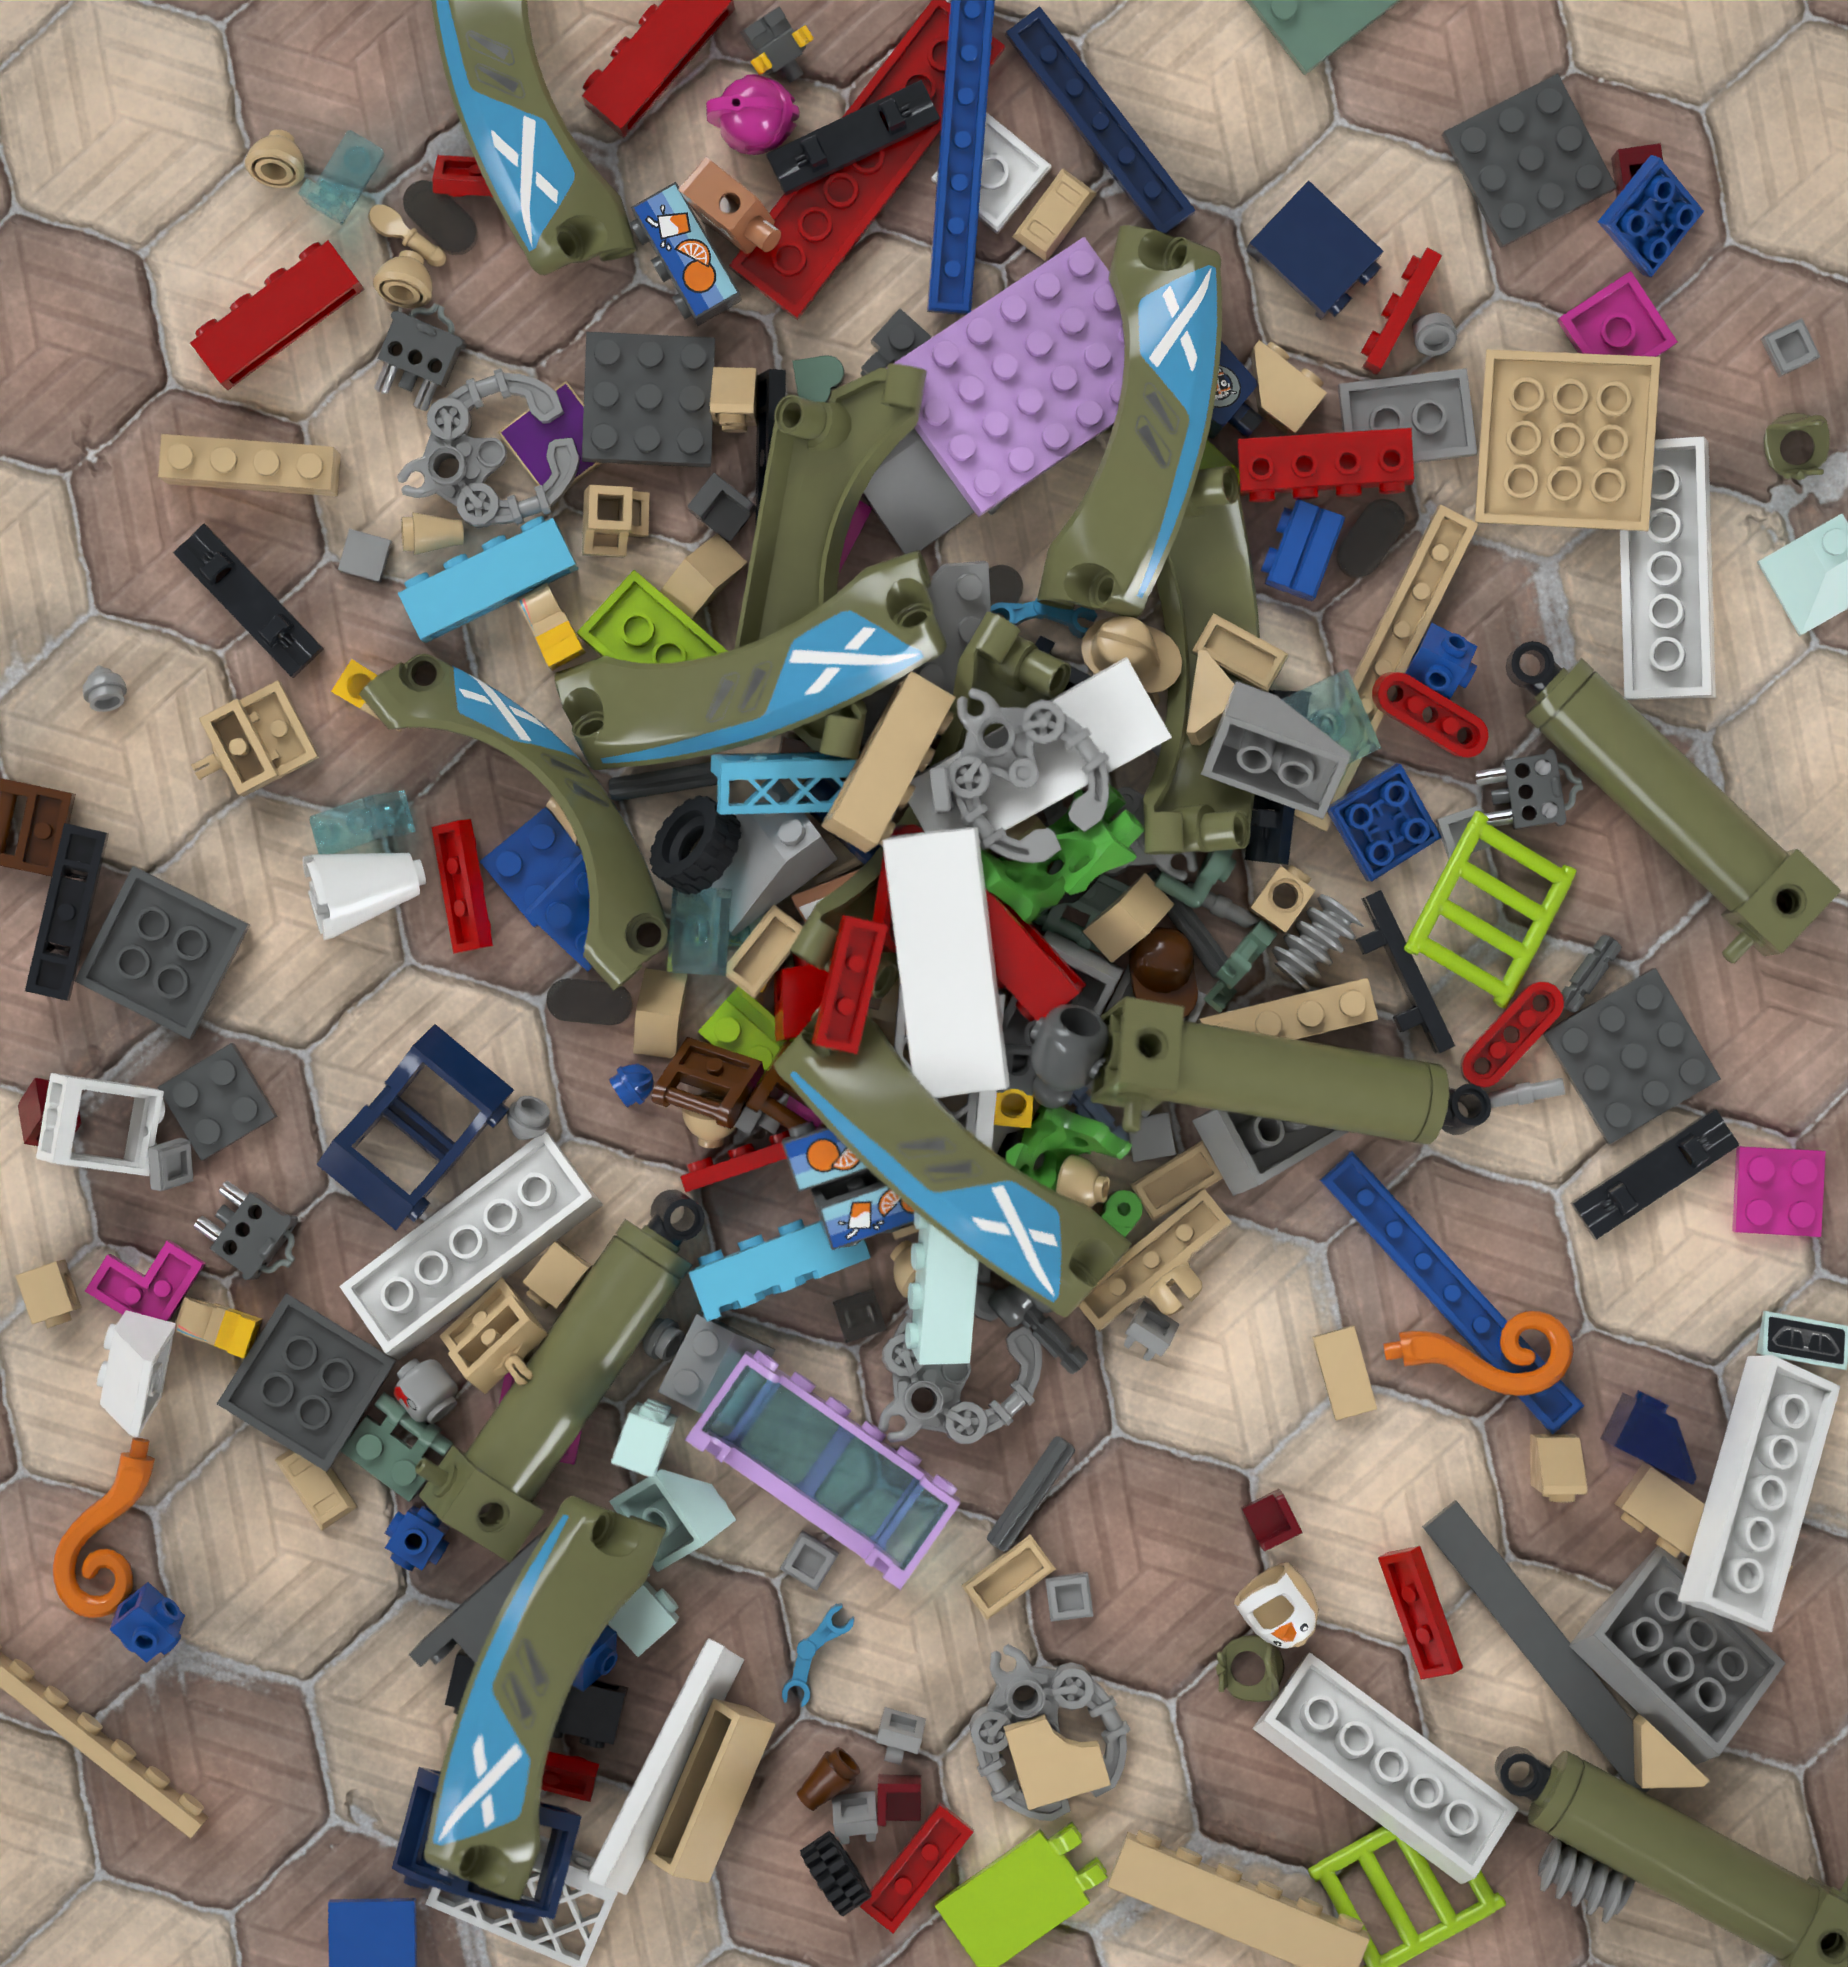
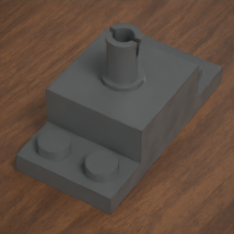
M547 1527L517 1553L510 1563L507 1562L414 1647L409 1656L419 1667L424 1665L429 1659L436 1665L455 1648L454 1646L457 1643L475 1663L477 1662L506 1598L535 1547L546 1532Z

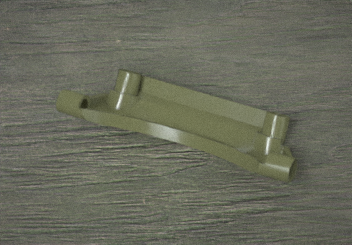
M888 364V368L876 369L833 390L829 403L816 402L795 395H787L780 400L774 414L775 422L735 649L780 631L811 613L837 594L840 560L853 514L864 490L886 456L917 425L927 375L926 370L902 364ZM860 699L829 715L795 728L793 731L812 750L819 751L820 754L858 760L867 708L864 701Z

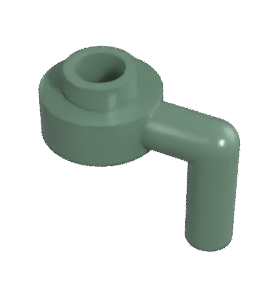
M1233 850L1208 852L1199 868L1197 879L1192 888L1163 871L1157 877L1155 886L1189 907L1199 908L1217 880L1224 883L1230 876L1236 864V860L1231 858Z

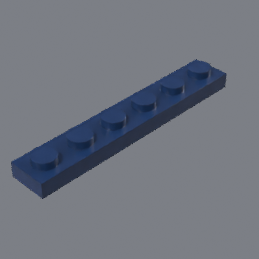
M1040 6L1006 31V38L1153 230L1168 234L1195 214L1196 210Z

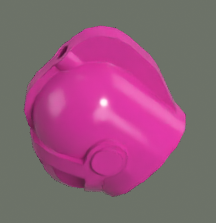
M749 74L734 81L726 87L721 97L713 98L706 102L707 121L720 128L721 136L730 148L741 154L748 155L764 154L780 146L796 128L797 125L793 121L798 120L800 111L798 106L792 104L795 102V98L777 81L758 74Z

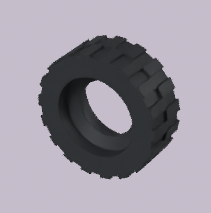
M699 795L693 799H687L681 806H677L673 810V813L664 820L662 827L657 831L654 844L650 850L651 858H649L653 874L684 895H690V893L696 895L704 889L707 890L716 880L722 877L723 872L732 863L734 854L737 853L739 839H741L740 821L736 819L737 817L734 814L720 815L717 812V802L710 797L705 796L704 798ZM701 837V839H700V841L698 842L697 846H696V847L694 848V850L690 853V851H691L692 847L694 846V844H695V843L697 842V840Z

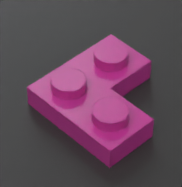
M170 1240L166 1241L146 1275L112 1254H108L88 1284L85 1292L122 1315L127 1310L170 1321L206 1262Z

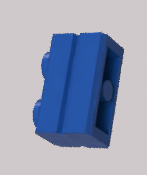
M1298 499L1292 509L1284 507L1275 530L1283 533L1277 549L1269 547L1261 567V571L1268 574L1264 584L1302 599L1313 601L1317 596L1345 517Z

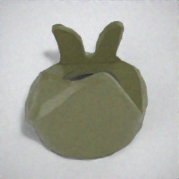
M1788 413L1774 420L1767 427L1764 434V453L1769 466L1786 479L1802 480L1810 475L1824 474V470L1819 469V467L1826 461L1829 452L1830 433L1827 420L1821 415L1810 416L1804 413ZM1795 430L1808 433L1814 444L1811 457L1799 465L1787 463L1780 452L1783 438L1789 432Z
M1258 1635L1243 1636L1231 1640L1222 1652L1217 1653L1218 1665L1216 1672L1219 1677V1692H1224L1225 1688H1227L1233 1697L1254 1702L1270 1701L1278 1696L1279 1686L1284 1674V1660L1276 1646L1266 1642ZM1240 1652H1254L1264 1661L1265 1675L1259 1683L1251 1686L1243 1685L1233 1676L1231 1669L1232 1661Z

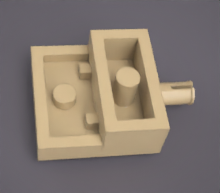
M277 680L240 700L235 699L200 717L199 720L212 743L214 753L196 763H192L191 766L194 771H197L195 774L199 780L222 768L228 774L237 794L245 797L320 757L282 683Z
M501 1277L439 1337L450 1350L448 1355L466 1380L486 1394L508 1372H510L518 1385L527 1384L528 1382L523 1375L531 1380L532 1372L527 1368L522 1359L548 1333L512 1285Z

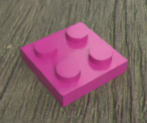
M1631 271L1557 319V322L1576 351L1582 354L1658 357L1678 343Z
M1736 1147L1732 1232L1821 1237L1826 1151Z

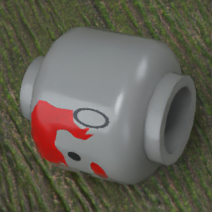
M413 1359L397 1372L396 1375L400 1380L394 1388V1395L414 1421L424 1422L428 1420L430 1424H434L449 1414L457 1405L455 1397L458 1393V1387L437 1360L430 1359L420 1363L417 1359Z

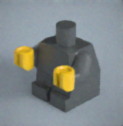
M780 6L740 31L755 55L750 62L758 75L775 73L781 69L789 83L804 74L795 59L803 54L806 44L814 40V37L806 25L793 30Z

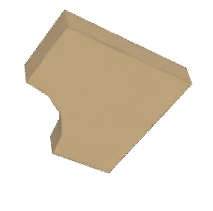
M1045 1714L1003 1726L1028 1810L1111 1785L1098 1740L1078 1742L1064 1738L1051 1727Z

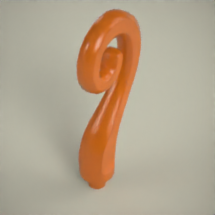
M1541 1311L1519 1313L1509 1319L1501 1331V1351L1509 1362L1518 1366H1529L1536 1359V1354L1532 1350L1520 1346L1519 1336L1521 1333L1532 1329L1542 1332L1547 1337L1550 1344V1356L1543 1366L1530 1372L1511 1373L1498 1369L1452 1338L1435 1332H1399L1400 1341L1383 1343L1386 1360L1403 1358L1404 1367L1441 1364L1451 1368L1475 1384L1501 1394L1513 1396L1536 1394L1558 1383L1572 1363L1574 1347L1569 1331L1562 1322L1551 1314Z
M132 1438L130 1452L121 1453L116 1477L111 1489L71 1524L62 1536L56 1549L53 1562V1578L56 1591L64 1604L79 1616L99 1618L116 1612L118 1605L127 1599L132 1591L133 1572L131 1564L120 1553L106 1548L99 1549L88 1554L83 1561L81 1571L85 1579L90 1580L94 1578L101 1568L111 1570L115 1576V1583L112 1589L100 1596L90 1595L79 1586L76 1578V1563L81 1548L88 1539L124 1514L142 1496L151 1477L155 1461L153 1457L147 1455L150 1442L147 1439Z

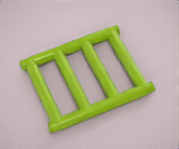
M1475 811L1413 927L1404 950L1414 955H1418L1419 952L1493 995V1002L1500 1008L1505 1009L1521 983L1577 871L1573 867L1566 865L1560 868L1487 823L1489 818L1484 813ZM1479 839L1552 882L1542 905L1468 862ZM1459 877L1533 920L1522 943L1448 900ZM1439 915L1514 958L1502 981L1428 937Z
M1383 1826L1308 1868L1311 1878L1315 1882L1320 1880L1337 1913L1349 1915L1362 1922L1335 1873L1353 1862L1359 1861L1403 1941L1401 1945L1380 1955L1369 1935L1370 1940L1363 1955L1366 1965L1363 1967H1398L1506 1906L1505 1899L1498 1892L1493 1893L1480 1869L1477 1876L1468 1881L1478 1902L1456 1914L1426 1858ZM1393 1840L1397 1841L1441 1921L1419 1935L1373 1851Z

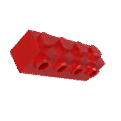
M1412 428L1244 438L1237 440L1240 496L1249 495V502L1274 501L1275 494L1292 493L1293 499L1296 500L1314 499L1319 497L1318 491L1336 490L1337 497H1351L1362 495V488L1379 487L1380 494H1396L1405 492V485H1413Z

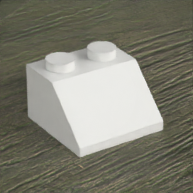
M126 1310L117 1325L111 1323L107 1330L104 1349H108L110 1352L108 1362L104 1361L101 1365L97 1386L103 1387L100 1405L129 1435L138 1437L162 1398L176 1323Z

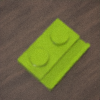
M739 986L698 1030L714 1046L762 1061L764 1074L783 1043L787 1041L776 1042L775 1016Z

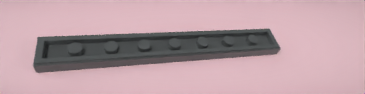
M1454 1500L1422 1526L1423 1529L1624 1781L1645 1793L1648 1792L1651 1788H1642L1635 1782L1633 1721L1587 1663L1569 1646L1571 1643L1461 1505Z

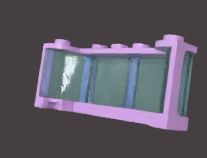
M757 1350L755 1355L746 1351L685 1440L701 1452L707 1450L721 1463L724 1461L861 1556L865 1559L866 1564L875 1567L884 1574L882 1578L901 1590L960 1505V1498L955 1495L958 1488L942 1476L936 1474L933 1477L918 1466L922 1459L906 1447L901 1445L898 1450H895L883 1440L887 1435L881 1432L875 1425L865 1421L861 1426L849 1418L848 1415L851 1409L839 1400L830 1396L825 1401L812 1391L816 1385L803 1375L795 1371L790 1377L778 1369L779 1364L762 1351Z

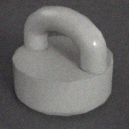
M1432 313L1420 316L1412 323L1415 346L1424 355H1442L1455 346L1457 331L1451 317L1442 313Z

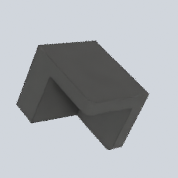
M715 473L710 476L687 506L690 513L728 542L734 539L756 511L755 504Z

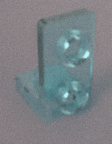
M349 130L344 135L317 182L314 183L306 179L298 194L307 205L343 225L382 161L385 152L382 148Z
M405 790L371 795L312 815L309 819L318 854H336L375 840L400 837L416 832Z

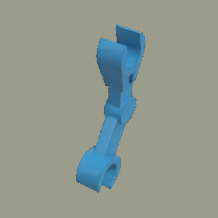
M1037 598L1035 601L1024 604L1000 602L991 606V612L1002 614L1006 620L1015 626L1026 620L1046 618L1068 626L1070 632L1075 637L1081 639L1088 628L1080 626L1077 618L1082 617L1094 622L1098 616L1095 610L1085 607H1079L1076 610L1059 609L1037 602Z
M843 1604L832 1606L818 1628L808 1638L798 1643V1655L792 1679L785 1683L782 1690L784 1703L787 1702L788 1691L793 1686H799L804 1690L801 1707L808 1703L811 1689L807 1683L812 1657L827 1641L845 1634L853 1627L854 1617L848 1620L844 1626H837L832 1621V1616L843 1608Z

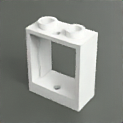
M51 1073L36 1159L53 1164L149 1176L148 1147L157 1145L155 1142L157 1128L165 1113L164 1091L145 1086ZM82 1089L135 1097L124 1159L71 1152Z

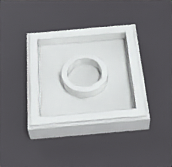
M987 112L978 219L998 234L1048 174L1052 165ZM938 170L931 177V181L934 182L936 185Z

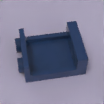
M1309 180L1249 242L1246 250L1258 263L1263 259L1316 310L1315 315L1320 320L1329 312L1336 317L1352 299L1348 294L1349 290L1358 281L1365 286L1382 267L1377 261L1384 252Z

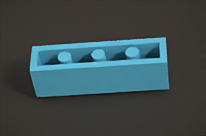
M543 516L537 517L523 524L520 527L522 533L508 540L505 535H501L487 541L482 545L483 552L471 558H468L466 554H461L446 561L443 564L445 570L429 577L426 572L407 580L404 583L406 589L398 592V595L420 640L428 643L516 600L519 596L546 582L549 584L578 570L579 568L556 521L553 518L545 521Z

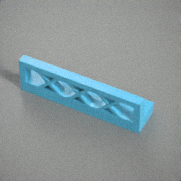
M820 752L711 754V772L718 777L717 812L720 815L829 812L844 784L839 778L848 777L856 760L820 754ZM799 778H809L803 785L797 780ZM821 778H832L841 787L828 801H818L809 792ZM754 779L767 780L760 786ZM779 779H790L799 788L786 802H776L767 793ZM729 780H748L757 789L744 803H729ZM806 795L811 801L799 800ZM764 796L768 802L757 801Z

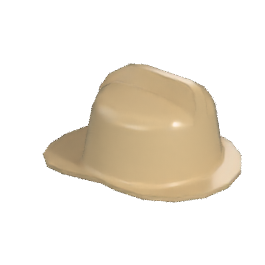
M1118 616L1098 620L1088 628L1082 638L1081 654L1085 665L1093 674H1097L1127 657L1144 689L1150 694L1165 691L1175 684L1181 674L1182 657L1178 646L1171 637L1158 629L1145 625L1134 617Z

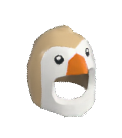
M1289 1562L1279 1563L1268 1568L1249 1582L1235 1598L1234 1605L1252 1630L1263 1640L1274 1646L1285 1649L1300 1647L1315 1632L1319 1608L1313 1590L1304 1577Z

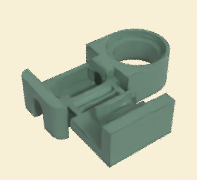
M1262 919L1240 942L1231 956L1215 974L1219 980L1204 1000L1218 1013H1221L1237 993L1234 986L1252 968V963L1278 934Z

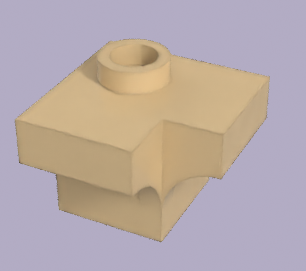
M589 485L583 494L582 555L626 557L628 536H648L650 493L634 491L633 487Z

